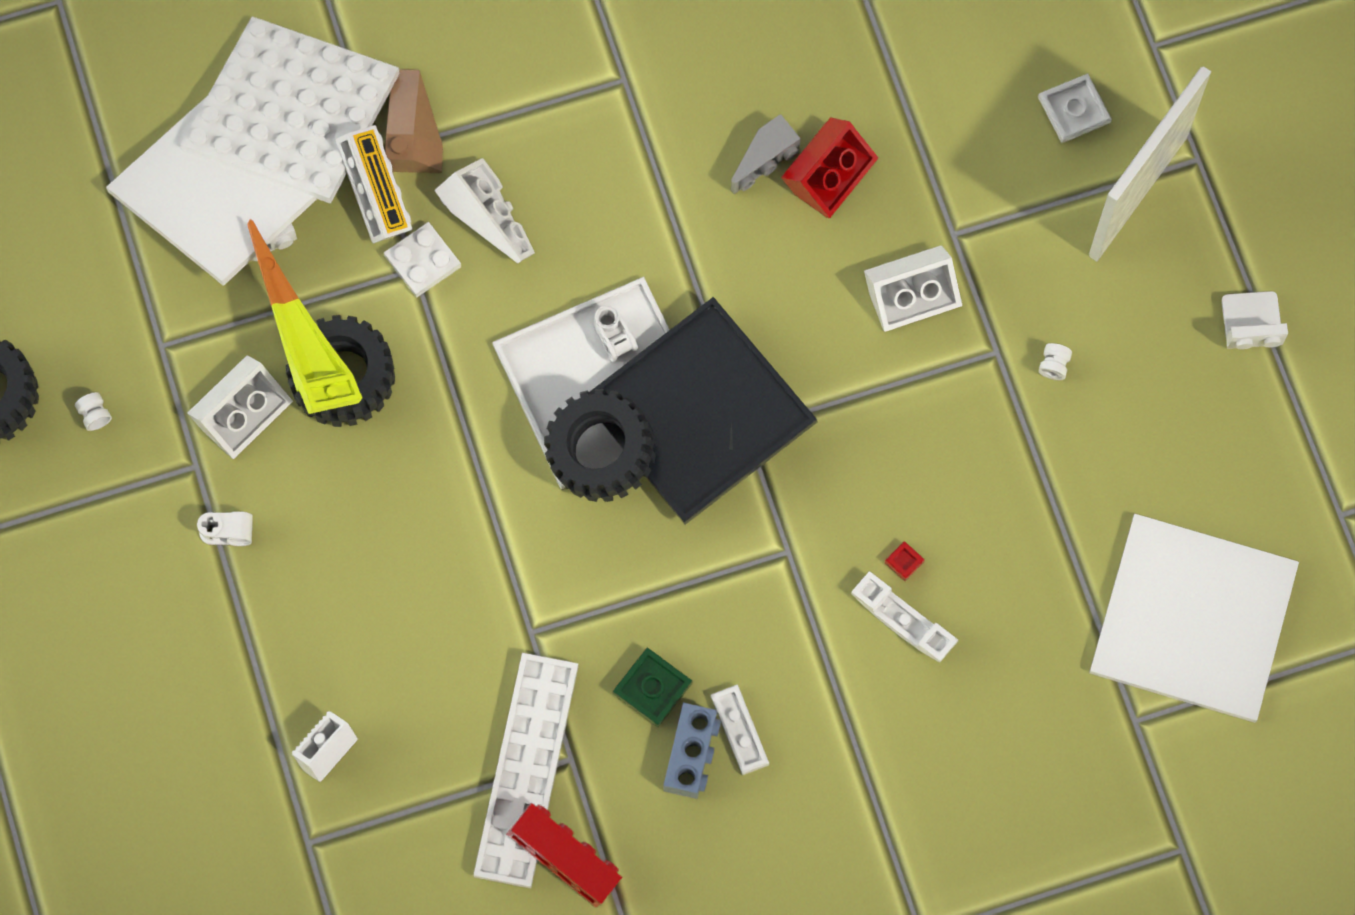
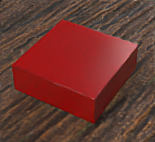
M905 541L885 560V564L904 581L925 562V559Z

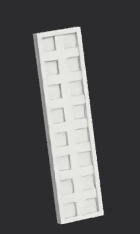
M522 653L476 861L475 878L530 889L532 887L537 859L506 835V833L531 803L535 806L540 804L548 810L579 667L578 663Z

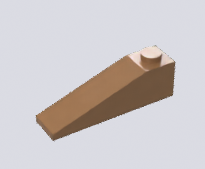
M399 70L400 74L390 91L385 153L392 164V172L442 173L443 145L420 70Z

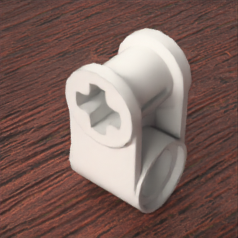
M604 305L598 308L595 313V330L611 361H616L618 356L630 350H638L635 338L625 325L618 310L611 305ZM603 317H610L614 320V323L604 325L600 320Z
M208 512L201 515L198 519L197 527L200 538L206 544L247 546L252 543L253 515L250 513ZM210 525H215L212 532H207Z

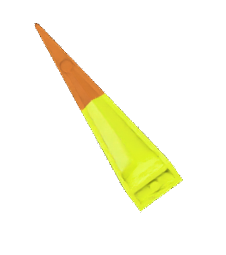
M250 219L247 226L296 391L300 392L308 414L359 403L362 396L352 372L318 328L277 264L254 221Z

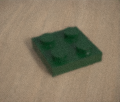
M647 647L612 693L656 727H659L693 684V680Z

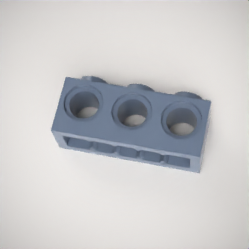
M683 703L663 785L664 792L694 799L698 798L699 791L705 792L708 775L703 774L705 764L712 763L715 748L710 747L712 736H718L721 720L716 719L717 710ZM697 718H702L708 725L702 730H697L692 726V722ZM689 746H697L700 748L701 753L693 758L687 756L685 750ZM684 773H689L693 775L695 780L690 785H683L679 782L678 778Z

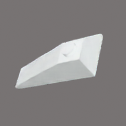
M483 158L454 172L435 189L441 202L451 213L515 262L519 263L535 253L522 225L515 222L510 213L513 210L510 201L505 202L500 190L503 187L500 180Z

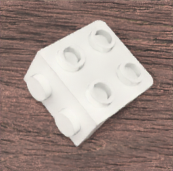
M1275 292L1226 294L1223 296L1221 302L1227 349H1249L1260 346L1271 348L1283 345L1288 335L1287 323L1281 324L1278 298Z

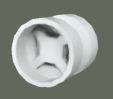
M1046 344L1043 353L1045 360L1041 362L1038 372L1049 379L1064 380L1067 373L1065 366L1071 359L1072 351L1060 344Z
M97 392L87 394L75 403L78 413L84 417L83 423L88 431L100 429L112 419L108 409H104V401L100 393Z

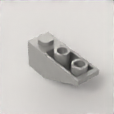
M781 114L761 127L756 133L731 179V191L734 194L740 190L745 191L755 183V179L761 175H769L777 168V164L784 159L789 161L798 154L800 137Z

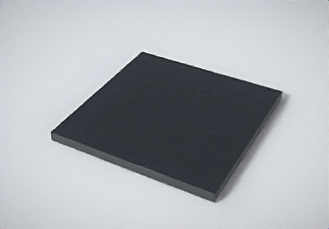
M714 297L589 392L590 394H595L596 389H604L610 394L613 390L619 392L623 398H630L641 409L651 424L652 433L656 438V447L653 448L656 454L655 462L650 463L648 466L651 472L647 479L684 525L818 422L817 418ZM602 423L620 447L624 449L625 435L622 429L616 424ZM731 423H732L733 450L729 449L730 434H731Z

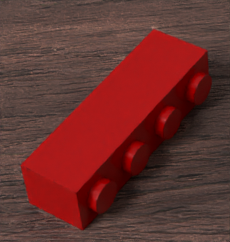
M531 803L506 835L597 908L622 879V876L618 874L619 869L608 860L602 861L595 855L596 850L585 841L580 843L574 838V832L563 823L558 825L550 818L551 813L540 804L535 806Z

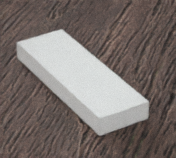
M738 684L711 694L712 701L741 774L745 775L768 766L769 761Z

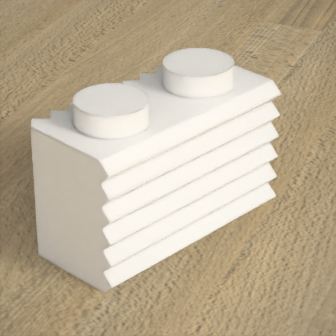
M331 711L326 712L327 716H323V720H320L319 724L315 725V729H311V733H308L304 741L300 742V746H296V750L292 751V755L302 770L319 782L324 779L358 740L349 724Z

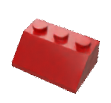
M830 117L781 178L798 198L826 218H831L879 158L850 121Z

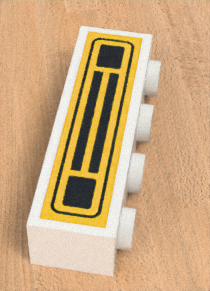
M376 125L347 133L335 139L372 244L412 230L410 215L405 210L401 198V190L396 184L392 173V164L386 156L383 139Z

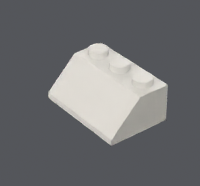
M942 245L864 271L869 294L884 332L962 306L952 257Z
M247 355L187 414L210 439L234 459L293 400L260 362Z

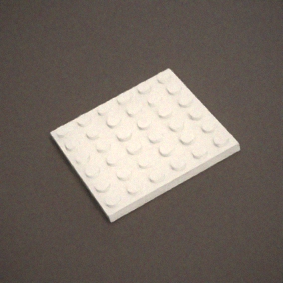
M251 17L181 143L182 151L308 194L331 204L347 174L335 139L373 125L400 74L399 68Z

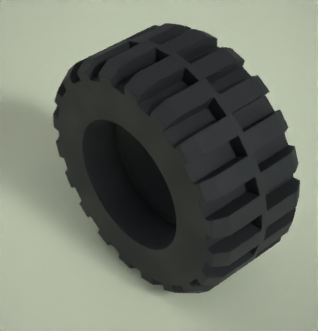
M332 315L331 321L325 322L324 318L316 320L318 328L336 352L349 351L364 358L367 371L363 379L357 384L362 399L357 404L308 414L300 392L296 391L290 367L287 364L286 375L296 403L299 407L302 406L304 413L310 418L315 416L317 422L324 425L327 421H331L333 427H341L342 422H348L349 426L358 425L356 420L362 417L365 421L371 419V412L374 409L377 412L381 411L384 407L383 400L390 398L392 394L391 386L395 384V367L388 343L384 341L383 335L378 329L373 330L372 325L365 320L361 324L358 323L357 317L348 316L347 320H342L340 315Z
M5 339L2 342L0 341V373L5 375L8 382L5 394L0 400V439L6 437L9 441L15 437L14 431L17 429L23 431L27 427L25 421L27 417L33 418L36 412L33 404L36 405L39 401V394L36 391L39 386L34 371L19 348L15 349L14 345Z
M596 389L595 394H590L588 390L580 392L581 398L574 400L573 397L567 399L565 401L567 406L563 410L558 407L554 412V415L557 417L555 422L549 421L546 428L549 431V436H544V445L547 448L545 452L546 460L559 481L580 498L585 496L588 501L597 502L598 498H602L604 502L613 501V496L615 495L623 498L629 495L627 492L629 488L633 486L636 490L642 485L639 481L642 476L648 477L651 472L648 466L650 463L655 462L656 454L653 448L656 447V438L652 433L651 424L634 401L628 397L623 398L619 392L612 390L608 394L604 389ZM600 423H612L619 426L625 435V446L617 460L606 467L598 469L586 468L580 464L576 457V446L579 438L587 429Z

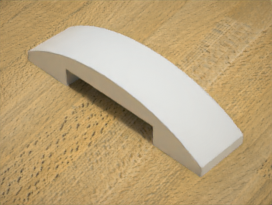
M870 571L851 592L882 623L909 644L938 662H941L958 642L957 638L939 624L931 623L892 592L891 587Z

